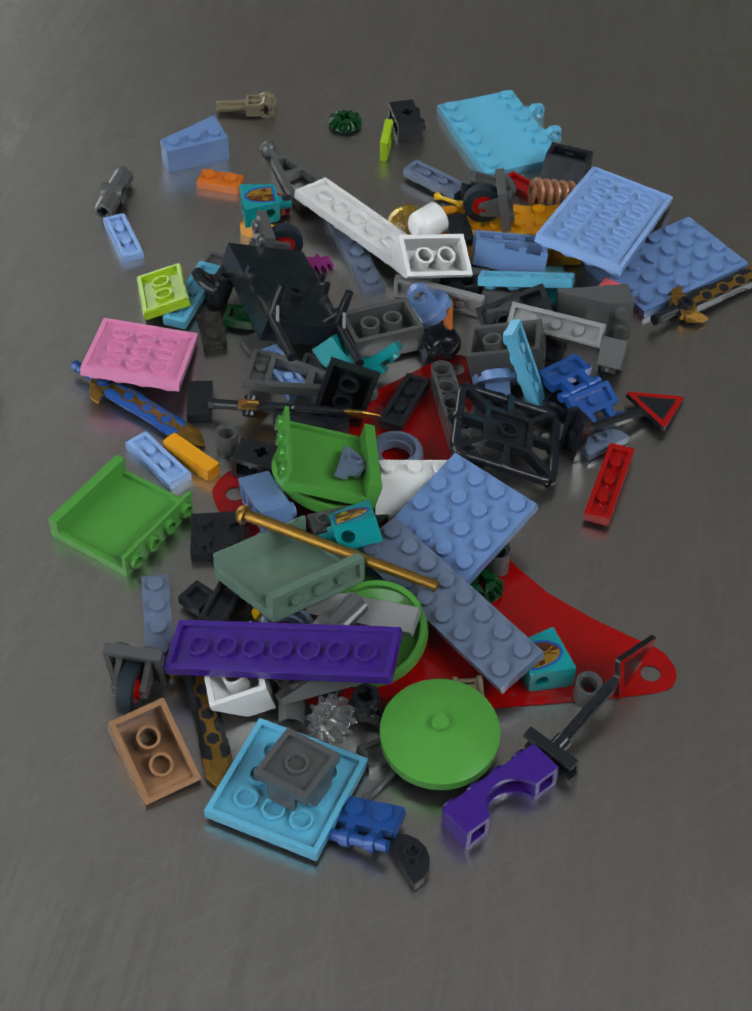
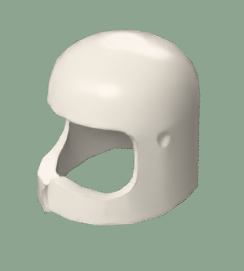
M430 202L410 215L408 228L411 235L442 234L448 229V218L440 205Z

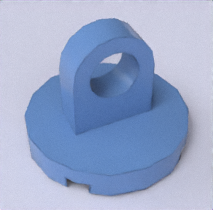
M415 283L407 290V298L423 324L424 329L440 323L446 317L448 308L451 309L452 299L444 290H431L424 283ZM417 292H425L419 298H413Z
M508 368L484 370V372H481L480 377H478V374H474L472 384L508 395V393L511 394L510 387L518 384L517 374L515 370L511 372V369ZM487 399L491 406L505 410L504 405L495 406L491 400Z

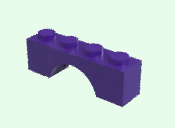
M534 743L525 750L520 749L503 766L498 765L493 768L486 778L480 782H473L466 792L458 798L453 797L449 799L442 808L441 826L467 850L489 834L491 816L488 807L492 802L506 795H521L535 800L556 784L559 767Z

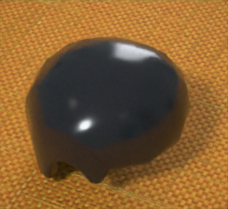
M442 323L430 326L423 336L426 352L434 359L450 360L461 349L462 341L455 328L452 330L447 329Z

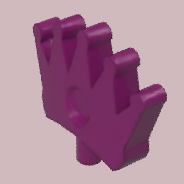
M315 254V257H307L313 270L315 271L316 269L318 274L321 273L322 269L325 273H328V267L334 270V265L329 256L320 257L319 254Z

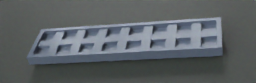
M396 517L380 528L383 538L382 542L356 548L367 555L440 581L439 587L435 592L368 567L381 580L399 584L409 590L421 604L428 625L501 694L545 657L544 652Z

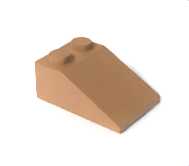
M164 697L108 722L107 731L145 806L202 779Z

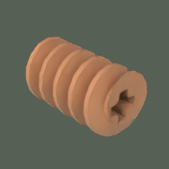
M536 177L531 180L528 187V203L533 205L535 199L536 203L541 205L544 200L547 206H550L551 201L553 205L562 203L576 187V184L571 180L566 182L565 180L558 181L557 179L550 180L548 178L541 179Z

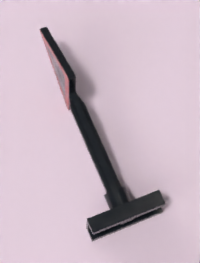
M627 392L626 398L637 407L636 409L593 422L578 406L569 408L560 438L562 450L567 448L572 453L570 458L572 462L579 461L582 458L587 439L592 437L593 434L643 417H648L658 428L665 431L681 406L684 397Z
M650 635L617 657L615 660L614 676L603 684L561 733H557L552 740H549L530 726L523 734V737L528 740L524 748L526 749L534 743L559 767L558 773L572 782L579 774V764L576 758L566 752L571 746V741L614 692L619 696L622 695L657 637Z

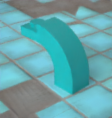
M337 334L312 349L325 368H327L331 357L353 363ZM397 339L372 356H361L364 360L362 367L381 372L380 375L385 373L388 367L384 361L386 360L389 364L400 356L398 351L403 346Z

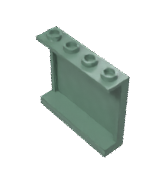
M304 515L286 522L306 530V516ZM271 530L213 553L215 578L273 623L365 581V558L358 552L343 558Z

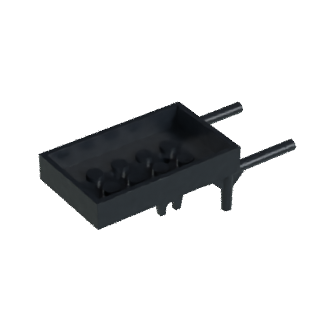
M228 242L222 264L259 340L279 342L287 360L292 362L296 360L297 355L291 343L318 346L337 334L353 363L359 366L364 365V360L346 330V313L353 296V291L345 290L339 307L334 308L328 297L330 282L325 281V274L320 273L319 277L316 276L304 252Z

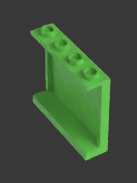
M285 406L283 414L277 416L275 430L278 431L276 446H279L276 461L280 462L277 477L281 478V489L353 505L369 499L374 509L382 491L375 426L364 424L360 436L290 421L289 406ZM344 446L356 451L365 461L366 468L358 479L348 476L345 480L334 476Z
M116 454L48 518L51 536L115 571L128 576L134 569L141 566L143 560L151 552L157 550L160 543L168 535L173 534L176 527L184 519H187L192 514V492L187 491L182 497H179L126 470L125 458Z

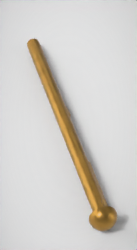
M242 505L236 510L235 518L240 525L249 522L343 558L358 552L365 558V566L435 592L439 587L440 581L254 512L251 510L250 505Z

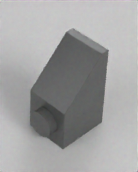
M603 336L596 363L602 367L601 371L615 374L616 370L622 372L630 344L628 341Z

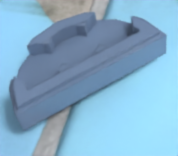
M613 428L595 433L587 439L584 456L589 462L606 454L610 442L623 446L629 442L630 436Z
M344 446L334 476L345 480L348 476L358 479L366 468L365 461L356 451Z

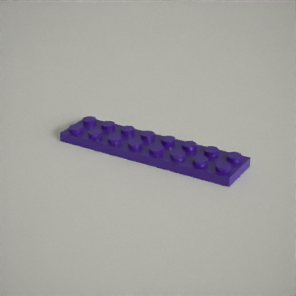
M179 620L166 658L164 670L167 675L392 684L403 632L401 627Z

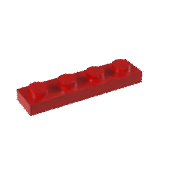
M610 442L586 505L583 520L609 526L634 456V448Z

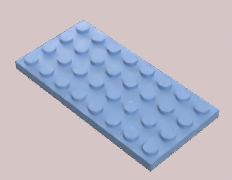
M592 166L536 233L534 242L541 244L542 247L559 251L564 256L582 260L589 266L602 268L609 274L620 276L670 206L673 196Z

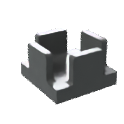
M288 727L254 770V778L267 785L268 798L293 812L297 808V801L308 805L310 802L311 805L317 807L332 786V771L340 761V753Z

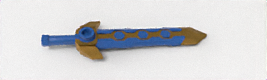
M75 360L72 362L70 369L80 374L82 363ZM84 376L91 381V385H89L90 399L95 403L100 404L102 397H106L153 425L167 436L175 432L194 446L205 445L199 429L152 402L125 383H116L105 379H92Z

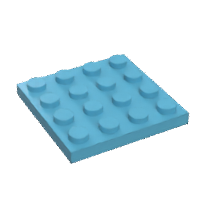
M259 718L204 809V816L317 862L328 841L330 830L335 828L342 809L349 796H352L367 768L368 758L304 735L340 753V761L332 771V786L317 807L311 805L310 802L308 805L297 801V808L293 812L268 798L267 785L254 778V770L287 729Z

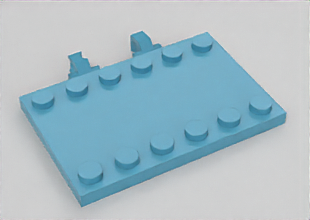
M504 90L499 93L437 105L438 115L481 173L495 175V169L504 168L505 175L512 171L520 174L542 169L545 155L551 143L561 140L562 129L559 125L549 126L545 129L541 128L535 119L544 118L545 107L542 103L524 106L512 90Z

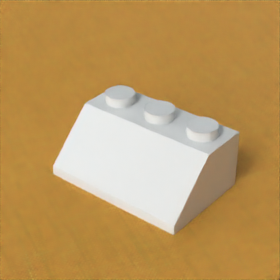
M464 234L398 235L390 248L394 270L406 279L472 277L473 275Z
M379 460L382 491L375 506V514H389L388 520H391L448 460Z
M204 676L209 705L213 711L250 717L276 708L270 679Z

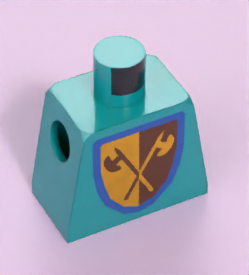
M239 184L240 205L245 228L252 227V221L256 220L257 210H266L270 223L280 220V209L292 208L291 195L278 196L276 186L273 184Z
M369 499L331 513L329 515L331 526L316 530L317 536L332 542L337 541L338 544L349 548H359L383 541Z
M554 627L529 637L544 652L545 657L521 677L526 689L533 692L572 686L574 684L576 666Z

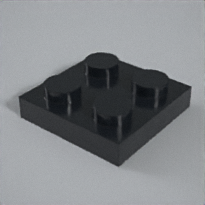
M236 511L191 514V561L213 560V553L245 540V524L240 525L236 521Z

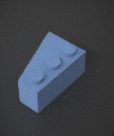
M214 115L160 140L162 162L169 173L229 159L228 137Z
M475 230L471 258L473 265L481 268H491L500 271L545 272L548 252L541 244L534 242L536 235Z
M269 471L238 478L243 505H250L252 511L284 523L297 517L294 503L289 502L287 494L281 490V487ZM258 526L261 532L257 533V535L268 529Z

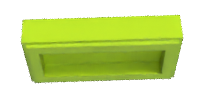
M385 119L380 140V161H387L389 158L393 139V119Z

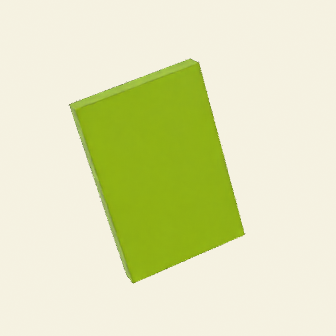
M181 263L136 277L142 310L146 320L191 306Z

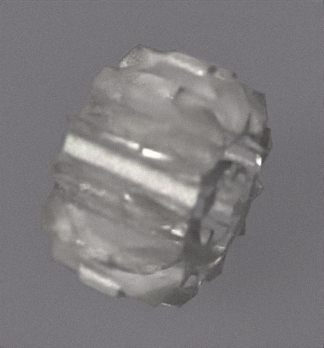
M330 693L327 698L318 696V705L309 704L313 712L305 716L306 720L311 722L306 728L308 732L314 734L313 737L315 739L324 741L326 744L333 745L335 740L339 743H344L345 733L353 735L349 727L357 723L356 719L351 717L356 710L351 705H348L349 702L344 697L338 698L337 695Z

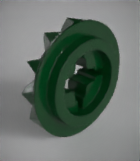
M336 110L335 113L330 114L328 124L335 131L352 132L361 126V117H359V113H353L352 110Z
M489 568L482 571L470 584L489 603L497 601L503 593V580L499 579L498 572L491 573ZM478 581H482L486 585L485 591L477 584Z

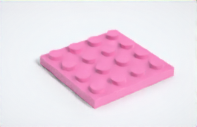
M103 318L80 367V375L92 379H105L116 383H129L140 387H153L165 391L179 392L198 342V333Z

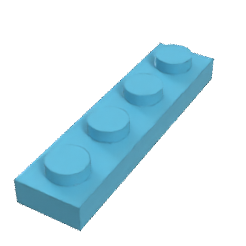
M199 261L195 267H200L209 274L221 272L220 265ZM192 275L186 281L191 306L164 314V325L185 330L206 298L207 291L196 283Z
M482 270L478 276V286H484L485 289L508 287L509 290H520L522 287H534L543 283L545 288H554L557 291V289L572 288L575 282V273Z
M521 319L511 320L503 333V342L507 345L510 362L514 365L517 382L521 385L524 394V401L541 406L546 393Z

